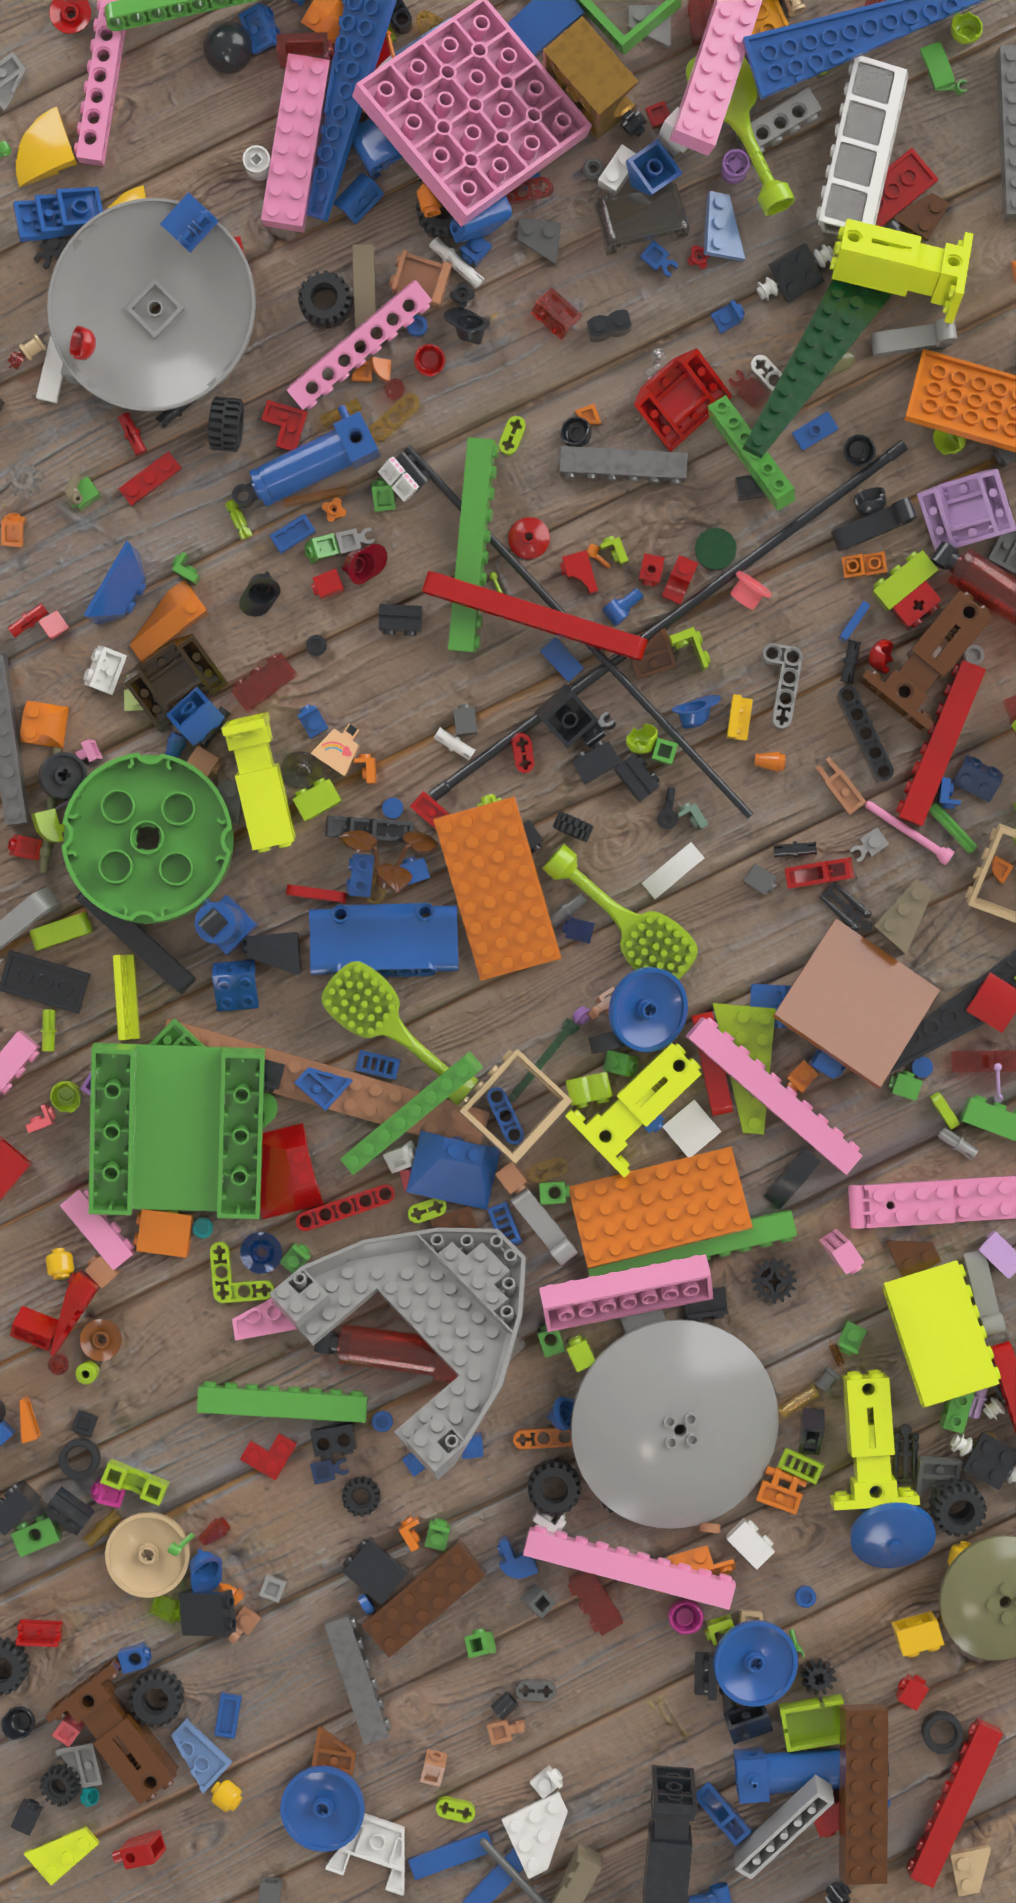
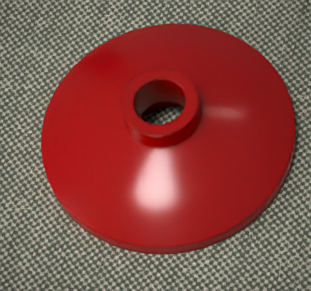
M53 0L49 9L50 20L54 27L63 33L75 34L81 32L87 27L91 19L90 4L88 0ZM69 13H75V17L69 18Z
M533 517L519 519L510 528L508 534L509 546L513 553L520 558H538L545 553L549 546V530L539 519ZM528 533L533 535V539L530 541L525 539V535Z

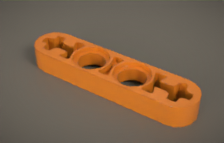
M555 1427L519 1429L513 1436L514 1445L519 1449L572 1447L571 1438L568 1442L559 1440L558 1436L562 1431ZM541 1432H546L550 1436L547 1443L543 1444L538 1441L537 1437ZM531 1433H535V1444H531L532 1440H526L525 1444H521L516 1439L520 1437V1434H524L525 1437H531Z

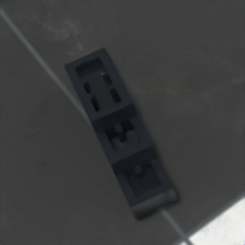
M328 815L326 816L325 837L338 838L345 832L361 830L372 834L377 841L403 842V835L414 830V822Z

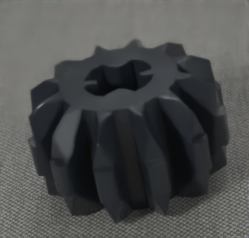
M819 1658L817 1664H815L814 1660L811 1659V1666L804 1664L803 1668L805 1671L800 1672V1676L804 1678L801 1683L803 1686H807V1692H811L814 1689V1694L818 1695L819 1690H822L825 1695L827 1694L826 1687L829 1689L834 1688L830 1682H836L837 1679L833 1676L836 1671L834 1668H830L829 1661L823 1664L822 1659ZM819 1673H821L822 1679L819 1680V1678H817V1680H815L814 1675L818 1674L819 1676Z

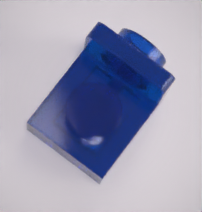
M570 917L569 921L565 920L562 933H566L565 938L590 944L595 923Z

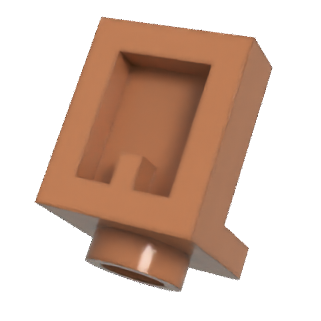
M427 1749L420 1777L421 1783L440 1787L446 1766V1753Z

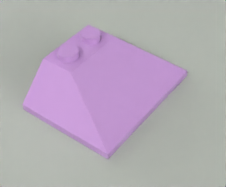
M998 469L980 471L941 483L917 493L935 551L941 541L958 548L1016 531Z

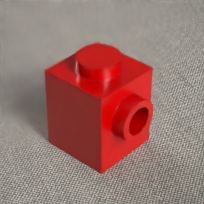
M644 553L638 581H641L642 585L647 587L659 585L665 558Z
M908 1673L906 1678L903 1677L897 1688L899 1690L896 1693L898 1701L917 1711L929 1691L925 1683L926 1680L917 1674L912 1676Z

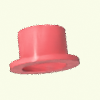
M742 571L736 573L740 580L730 594L747 608L754 610L763 596L767 598L772 596V593L753 577Z

